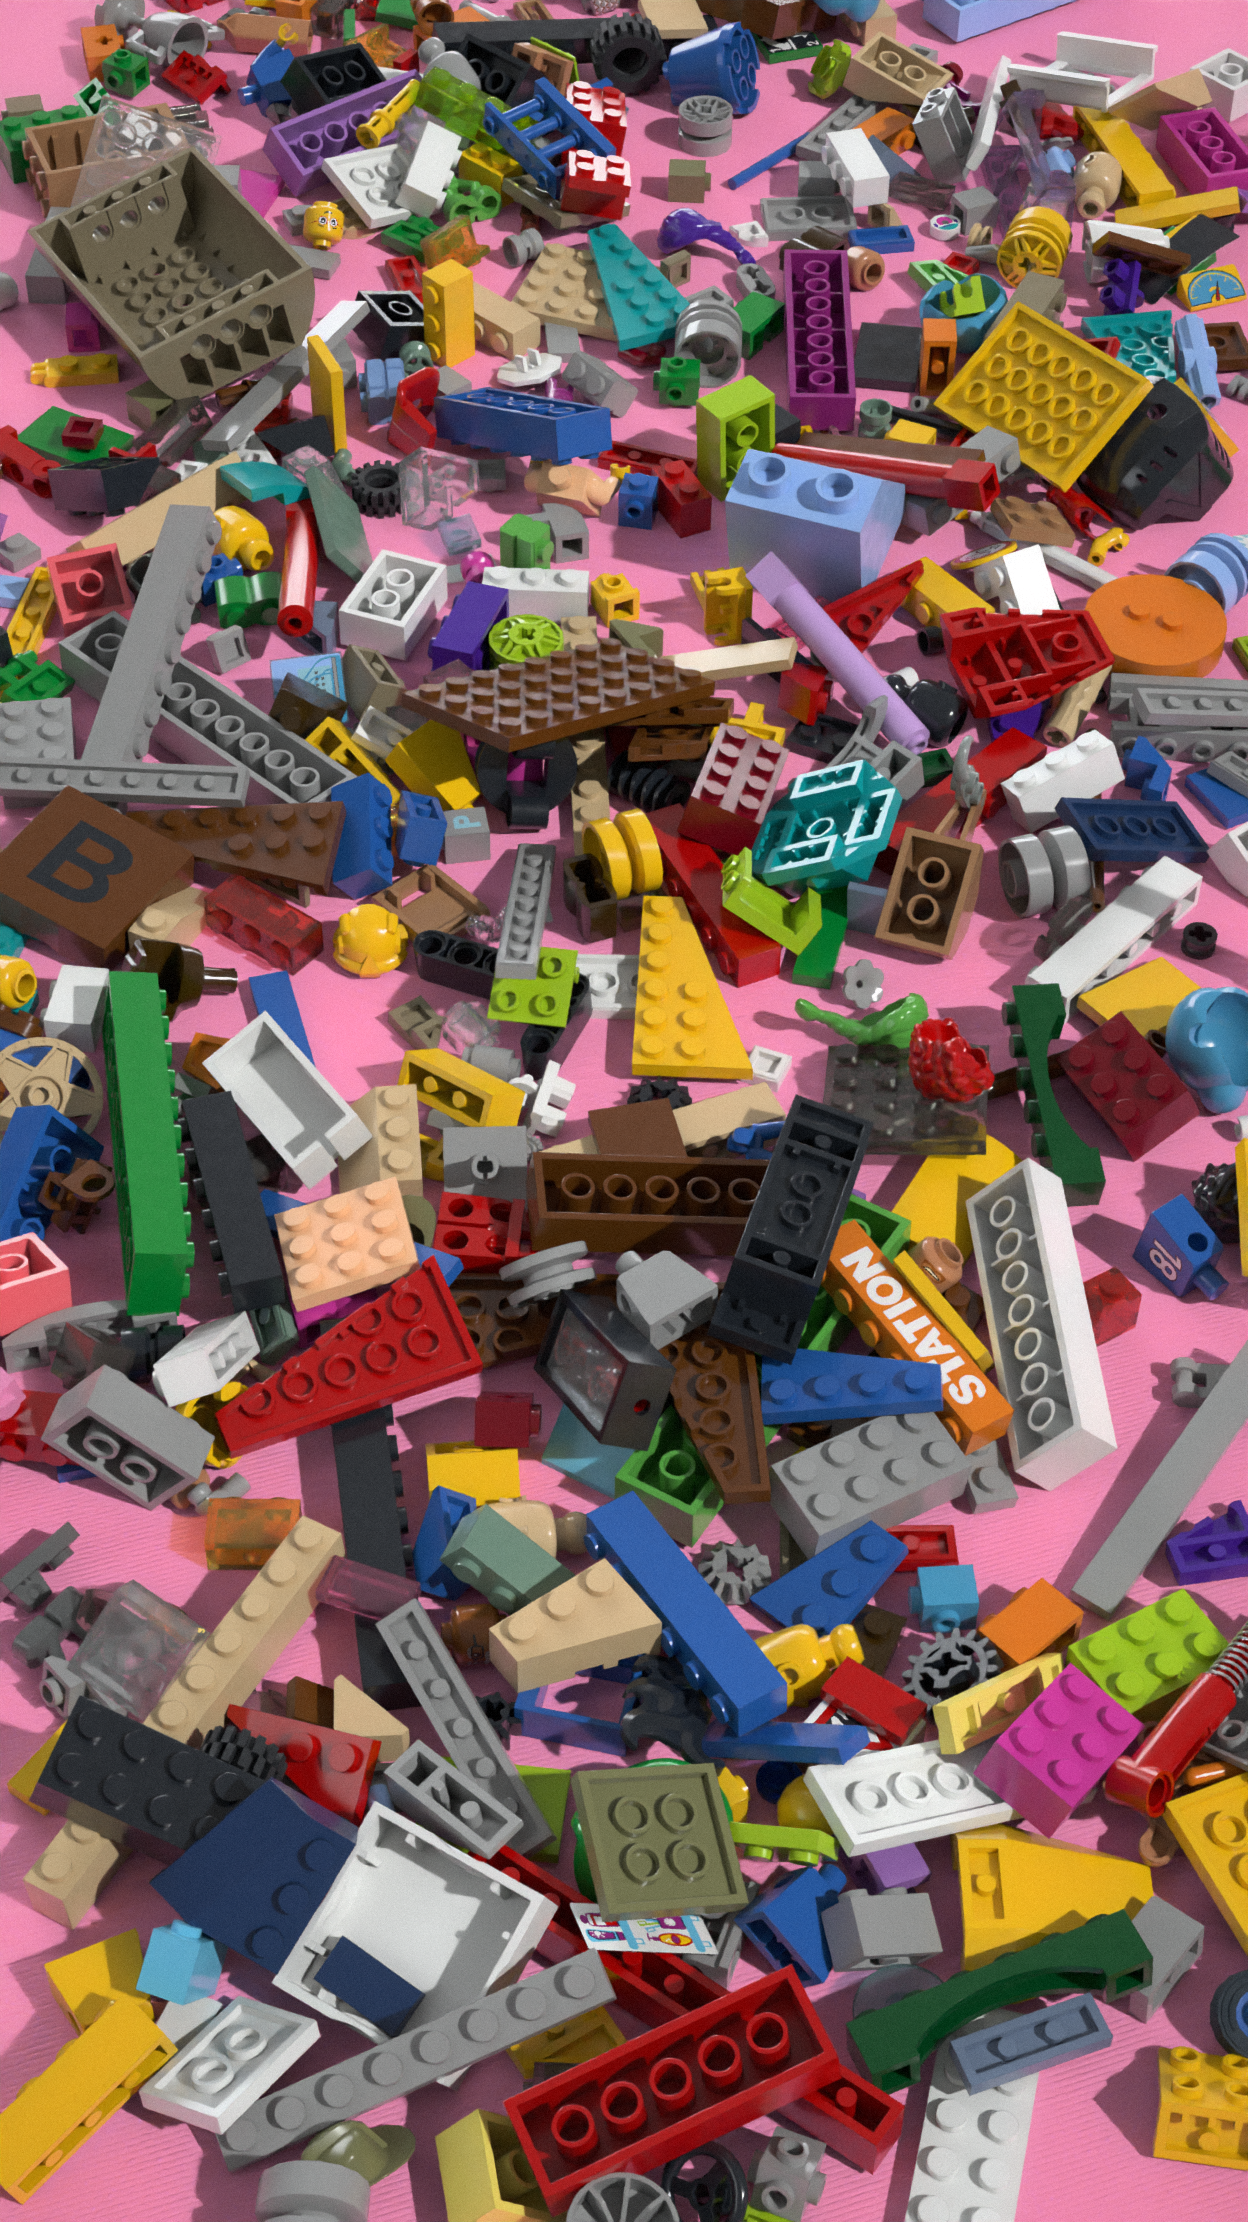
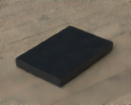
M861 322L854 359L855 387L915 392L919 370L922 328Z

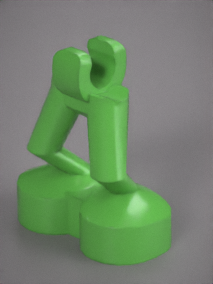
M454 175L448 189H442L443 192L447 193L443 208L444 217L454 228L474 223L475 217L479 221L496 217L502 210L500 194L488 185L481 186L478 181L456 179ZM465 192L471 193V195L465 196L463 194Z

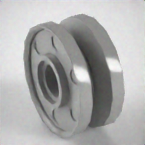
M578 1241L560 1245L529 1255L502 1267L499 1270L502 1281L523 1280L524 1287L507 1297L510 1307H524L552 1299L559 1295L560 1289L574 1291L597 1280L594 1268L574 1270L572 1265L573 1262L588 1253L586 1243Z

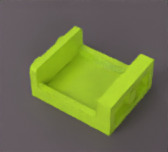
M746 847L743 848L738 856L732 854L725 862L721 870V874H723L721 885L723 890L722 906L799 956L822 927L821 895L808 887L798 901L793 904L752 877V851Z

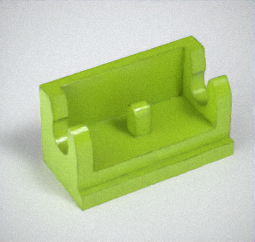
M980 275L971 276L969 280L960 285L958 282L954 284L952 289L953 305L948 304L945 291H942L939 295L940 311L950 318L956 320L972 318L986 311Z

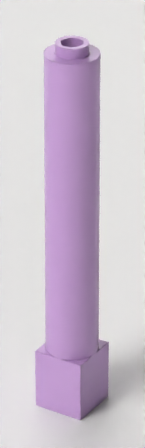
M772 551L745 575L746 578L781 615L863 711L869 702L881 695H886L888 697V707L880 731L890 743L894 740L916 755L921 753L928 745L930 731L808 593L809 591Z

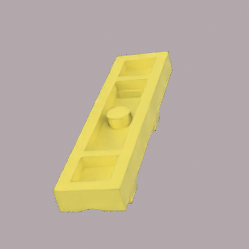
M1045 1653L932 1706L935 1722L939 1730L938 1739L941 1754H959L1006 1731L1065 1669L1062 1653Z

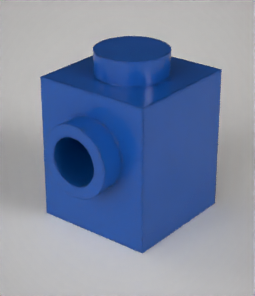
M625 473L618 493V526L652 530L658 512L659 477L648 476L642 473Z

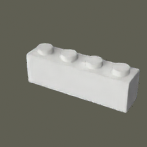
M246 1311L197 1326L153 1365L155 1371L152 1377L155 1389L161 1397L165 1396L169 1408L220 1391L260 1352Z

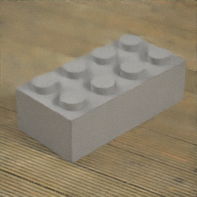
M934 1412L880 1416L771 1465L769 1471L771 1502L769 1503L809 1560L871 1520L886 1530L963 1495L972 1464Z

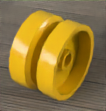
M639 808L617 813L613 823L607 817L584 822L581 840L583 854L591 853L600 861L604 871V879L609 881L615 888L617 900L627 898L631 888L637 894L660 888L663 882V867L658 842L649 820Z

